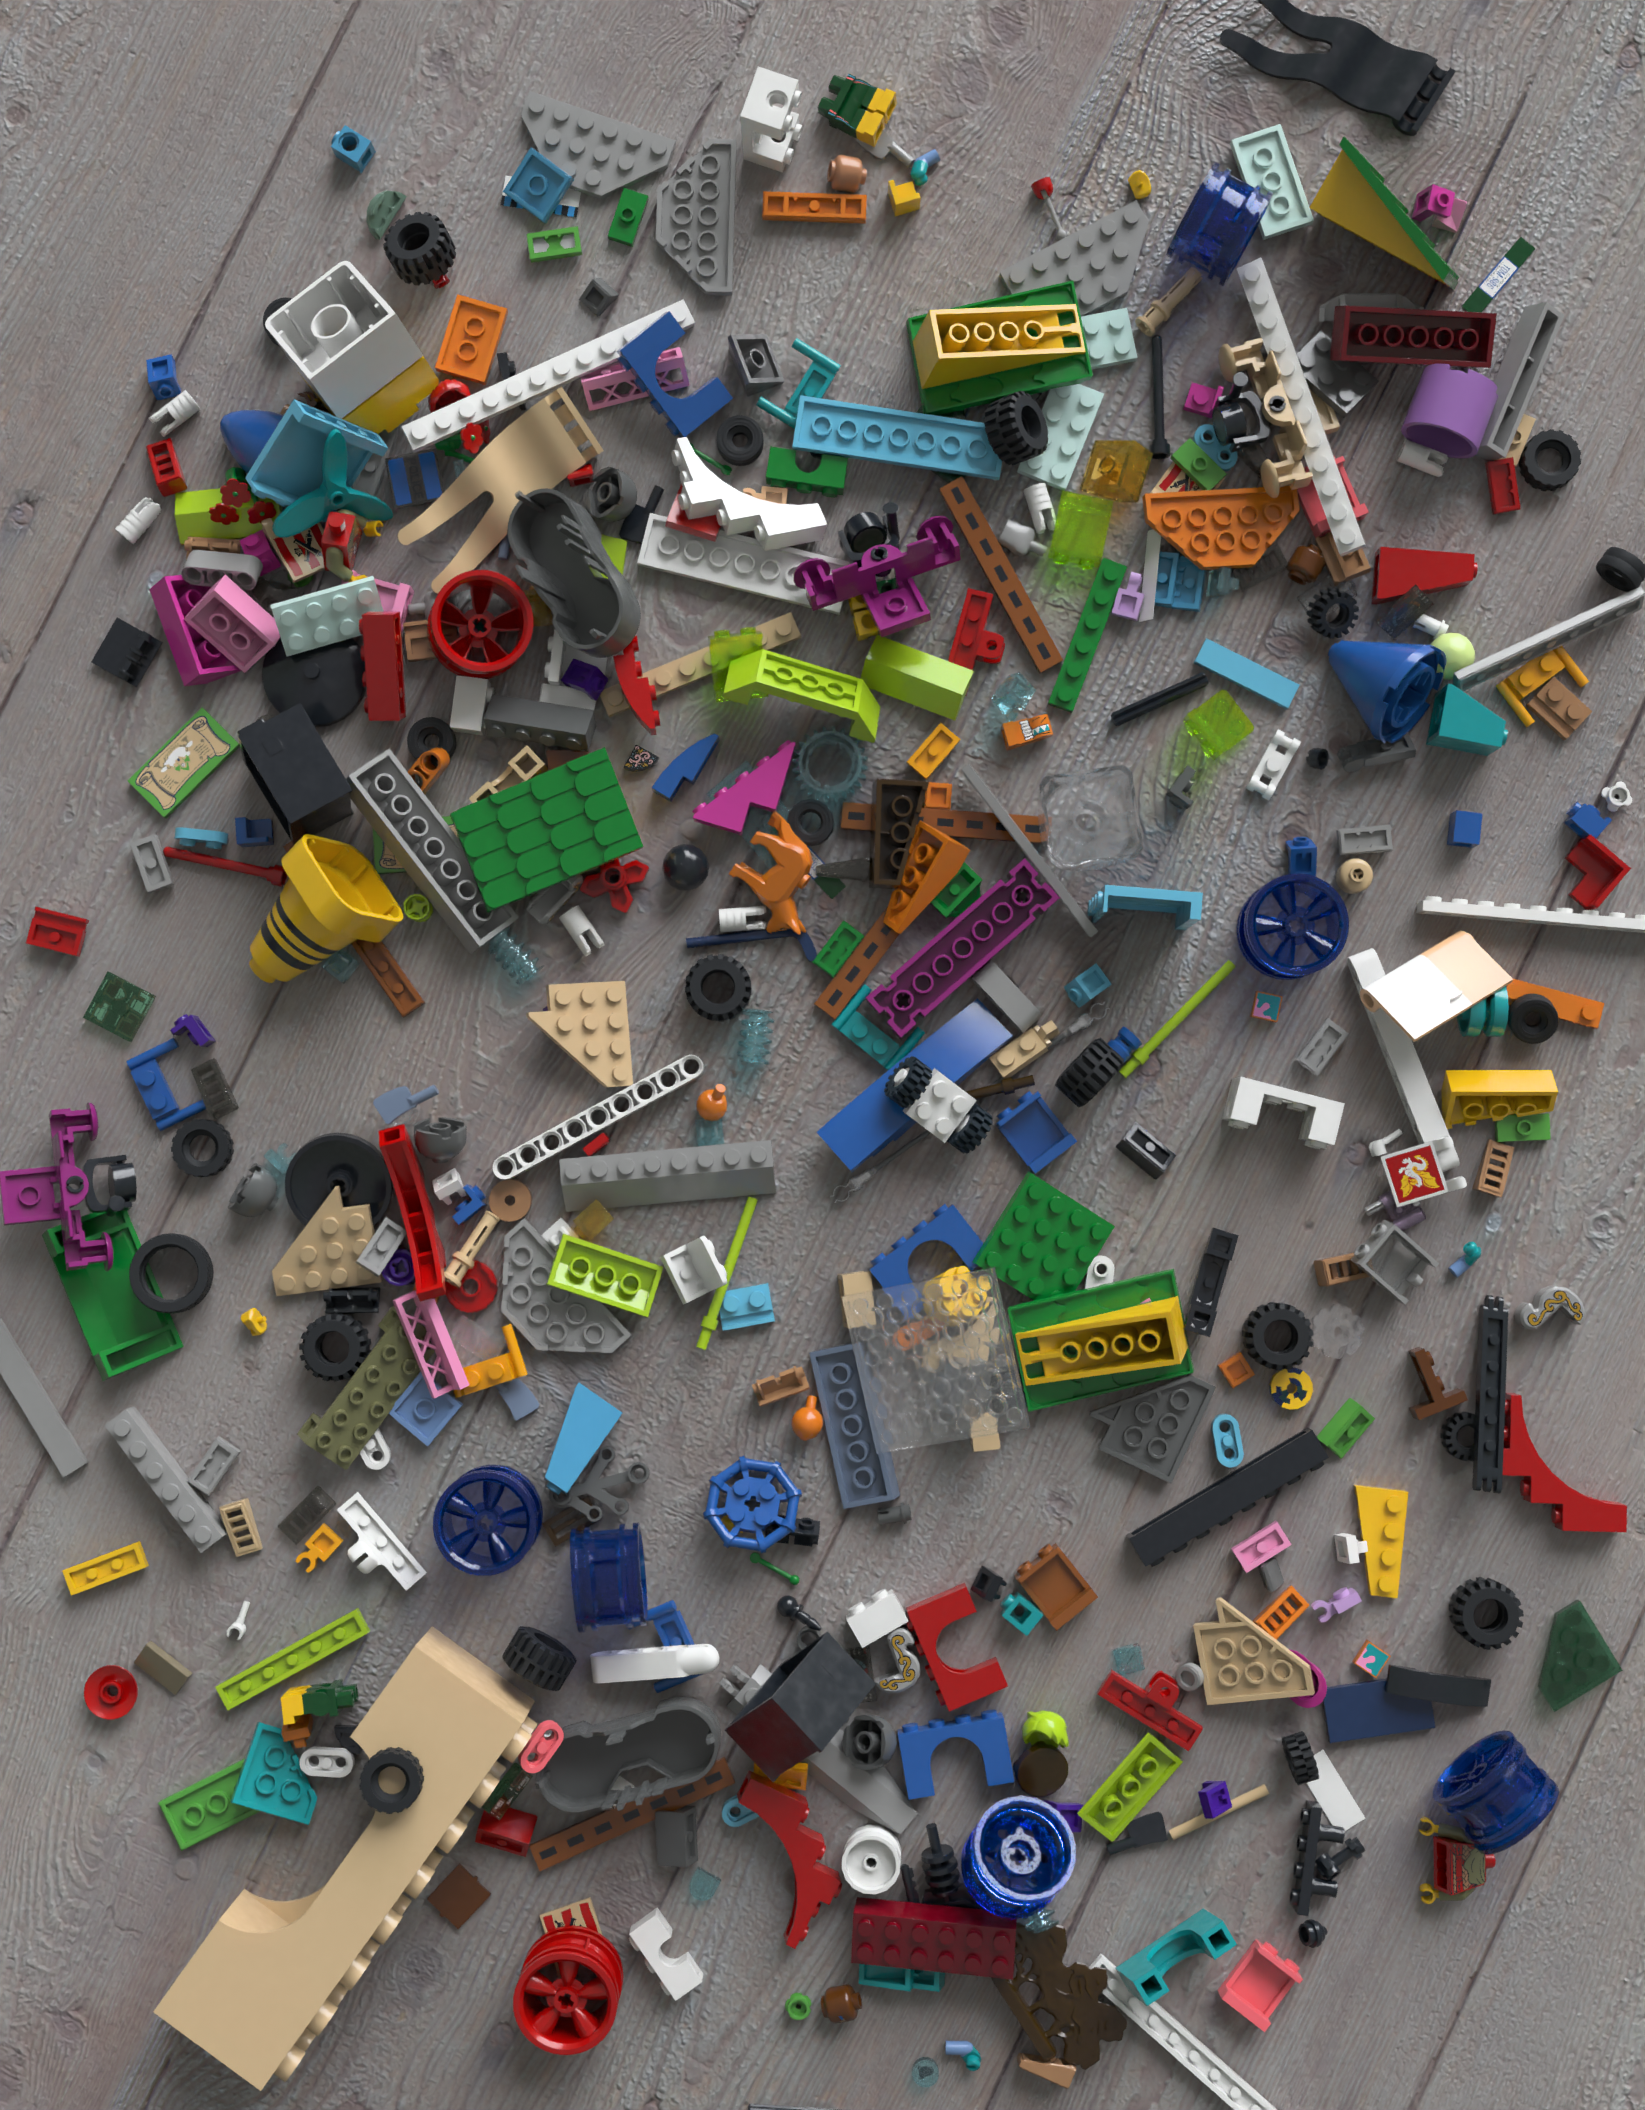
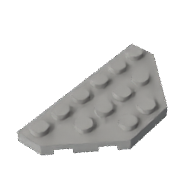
M529 91L521 113L522 120L538 152L574 178L569 188L601 200L611 196V193L623 187L628 188L643 181L646 176L668 169L676 147V140Z
M710 139L694 157L691 156L676 170V174L657 188L656 243L706 295L732 296L736 139Z
M1136 200L1002 270L999 276L1009 295L1073 280L1081 317L1090 315L1127 295L1149 222Z
M526 1218L521 1220L504 1236L505 1250L501 1312L536 1350L613 1353L632 1335L604 1303L546 1285L556 1251Z

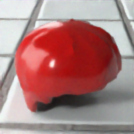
M455 379L441 381L428 397L430 412H435L470 396L469 388L466 384Z

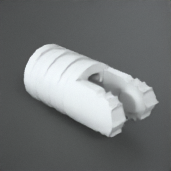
M184 390L150 416L149 420L152 423L157 422L163 418L164 414L168 411L170 412L175 421L167 424L160 431L161 435L165 437L197 413L200 407L192 396Z
M1405 439L1396 461L1440 477L1444 472L1442 465L1447 462L1448 457L1446 454Z
M1039 483L1024 489L1023 492L1036 533H1044L1046 529L1044 519L1049 531L1058 530L1059 525L1046 484Z
M143 498L115 529L134 545L137 539L141 537L157 518V515L161 513L160 505L154 503L151 498Z
M579 905L559 917L584 956L591 954V949L583 937L584 934H587L596 948L604 946L603 940Z
M766 906L719 909L720 933L766 929L767 922L765 921L746 922V916L764 914Z

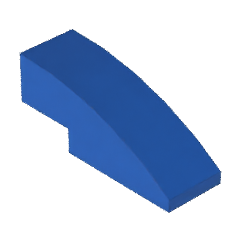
M714 733L682 752L661 773L652 786L653 792L672 802L684 780L694 785L720 741L719 736Z

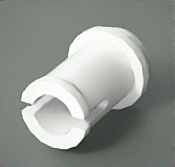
M1422 612L1419 613L1413 625V628L1434 636L1433 639L1445 634L1449 625L1445 624V620L1440 622Z

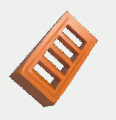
M1290 1585L1260 1612L1252 1622L1277 1640L1310 1605ZM1289 1597L1298 1608L1294 1609L1286 1599ZM1280 1605L1290 1614L1288 1617L1280 1610ZM1272 1613L1282 1621L1280 1624L1271 1616ZM1265 1620H1266V1621L1269 1623V1625L1274 1629L1273 1631H1271V1630L1266 1626V1624L1264 1623Z

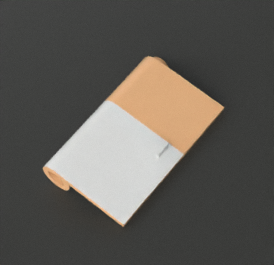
M1461 930L1361 989L1360 998L1364 1006L1371 1012H1376L1382 1008L1406 1035L1415 1042L1512 983L1513 979L1475 942L1471 934Z

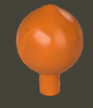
M717 1084L715 1089L706 1090L699 1095L696 1107L697 1112L703 1119L717 1121L725 1115L727 1099L724 1095L726 1090L724 1085Z
M811 1395L807 1396L805 1407L797 1410L791 1421L794 1433L803 1441L815 1438L823 1426L822 1415L816 1410L817 1397Z

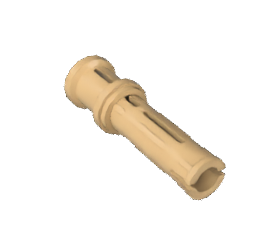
M1190 267L1184 276L1160 300L1153 301L1150 304V309L1143 316L1136 318L1135 323L1145 335L1153 336L1155 329L1163 321H1167L1170 318L1173 308L1203 279L1201 273L1196 268Z
M485 1211V1214L472 1231L460 1252L456 1251L452 1255L453 1260L444 1272L445 1281L460 1288L462 1278L468 1269L473 1268V1259L497 1222H499V1217L490 1211Z

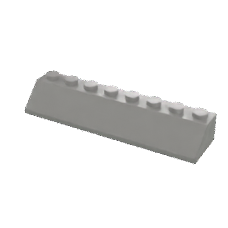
M387 749L346 778L353 790L350 793L353 803L470 955L519 918L509 904L487 913L460 840L390 749Z
M771 1140L559 1159L561 1186L566 1212L776 1193Z

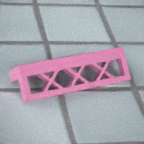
M680 347L663 351L657 360L655 375L659 386L664 392L690 386ZM619 362L607 365L581 377L589 411L649 395L647 392L636 391L638 388L633 381L636 377L630 370L626 372ZM680 368L683 379L671 382L665 378L669 370ZM627 382L632 385V388L628 393L620 394L615 391L619 383ZM601 388L607 392L603 400L592 402L590 390Z
M416 1290L392 1300L431 1397L435 1399L453 1389L461 1390L469 1386L435 1299L420 1302ZM412 1298L417 1306L414 1316L406 1314L402 1305L403 1302ZM417 1323L424 1325L427 1332L424 1341L417 1339L414 1335ZM427 1347L435 1350L437 1355L434 1365L426 1363L423 1357ZM436 1372L444 1374L448 1385L438 1390L434 1384Z

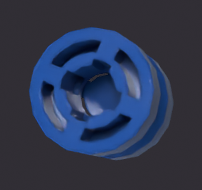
M1123 1026L1118 1031V1036L1115 1039H1111L1107 1044L1124 1059L1123 1063H1125L1130 1057L1132 1050H1137L1142 1045V1042L1129 1029Z

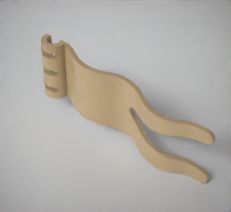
M561 386L533 405L498 434L430 507L398 532V541L403 545H409L453 517L483 492L491 494L493 503L451 562L432 581L431 588L436 594L455 576L473 570L508 534L510 515L516 504L520 501L515 497L516 492L521 491L524 495H527L537 489H552L564 480L567 475L573 473L587 461L604 451L563 387ZM562 398L565 404L552 411L550 405ZM575 419L578 425L566 432L564 426ZM589 440L592 446L580 453L577 447Z

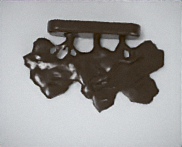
M1034 1919L1024 1925L1017 1922L1015 1948L1016 1977L1013 1980L992 1977L991 1979L1046 2062L1057 2054L1056 2048L1050 2039L1052 2036L1062 2038L1065 2044L1063 2053L1065 2062L1074 2066L1080 2065L1082 2069L1086 2070L1100 2060L1099 2041L1101 2039L1106 2042L1121 2041L1123 2031L1127 2027L1125 2017L1115 2006L1098 2001L1099 1995L1107 1988V1968L1094 1967L1089 1969L1086 1964L1075 1962L1070 1967L1065 1966L1062 1962L1067 1948L1064 1926L1054 1923L1046 1924L1043 1921ZM1021 1954V1961L1018 1962L1016 1956ZM1026 1958H1030L1032 1961L1031 1970L1024 1975L1023 1972L1026 1970L1022 1966ZM1031 1974L1038 1976L1036 1979L1029 1978ZM1025 1981L1036 1984L1042 1994L1041 1999L1031 2006L1028 2005L1019 1991V1987ZM1040 2008L1044 2009L1055 2019L1051 2028L1047 2031L1044 2030L1034 2014ZM1066 2026L1070 2028L1067 2033L1061 2031Z

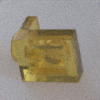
M530 586L529 590H523L533 612V627L553 625V613L538 595L534 586Z
M596 1199L573 1220L577 1225L574 1227V1230L583 1240L587 1237L590 1240H594L615 1218Z

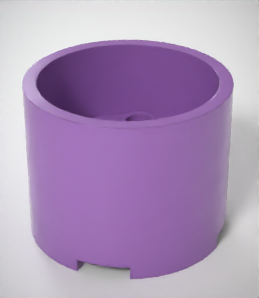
M1449 364L1429 365L1422 372L1401 432L1407 440L1446 454L1447 457H1473L1478 452L1498 399L1496 393L1498 387L1484 375L1470 369L1465 373L1460 370H1450Z

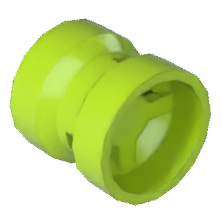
M421 894L410 895L406 898L403 906L405 914L416 922L429 920L434 909L430 901Z

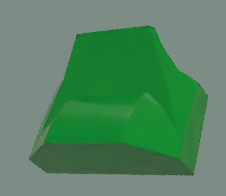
M964 862L958 873L930 904L945 918H957L981 897L980 885L982 879Z

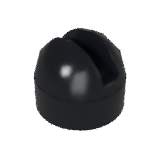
M1313 748L1308 751L1309 757H1306V762L1309 767L1322 770L1327 766L1329 754L1326 749Z

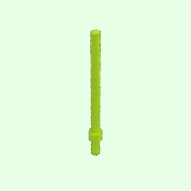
M1228 960L1142 1048L1139 1047L1131 1054L1132 1058L1118 1072L1126 1079L1139 1065L1143 1066L1150 1058L1149 1055L1236 966Z
M747 1198L724 1264L727 1273V1284L715 1290L707 1316L703 1317L700 1325L702 1330L696 1345L697 1348L706 1350L712 1331H716L719 1322L717 1317L758 1201L755 1198Z

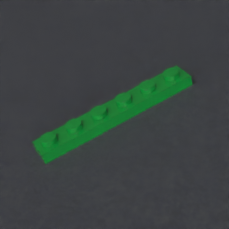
M1103 557L1048 705L1070 713L1073 712L1127 566Z

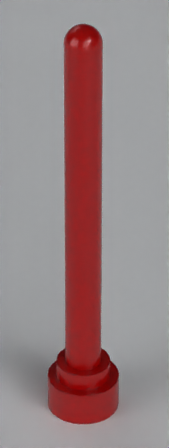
M165 847L163 849V854L166 857L263 877L271 882V885L283 887L287 880V873L282 865L276 864L266 868L173 847Z

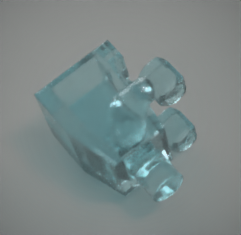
M1018 672L1009 675L1000 684L995 694L992 695V701L1005 715L1007 722H1014L1018 713L1013 709H1025L1036 689Z

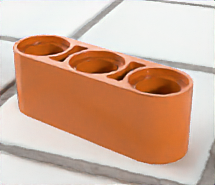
M433 748L421 754L408 770V774L414 781L416 774L422 778V786L418 785L424 795L450 763L449 754L443 748ZM431 755L438 759L437 767L431 763Z

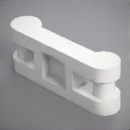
M1279 729L1275 732L1246 786V789L1252 792L1255 790L1263 794L1262 797L1268 801L1301 743L1296 738L1292 740L1284 736L1285 733ZM1278 745L1287 749L1284 755L1275 751ZM1261 776L1270 780L1268 785L1259 781Z

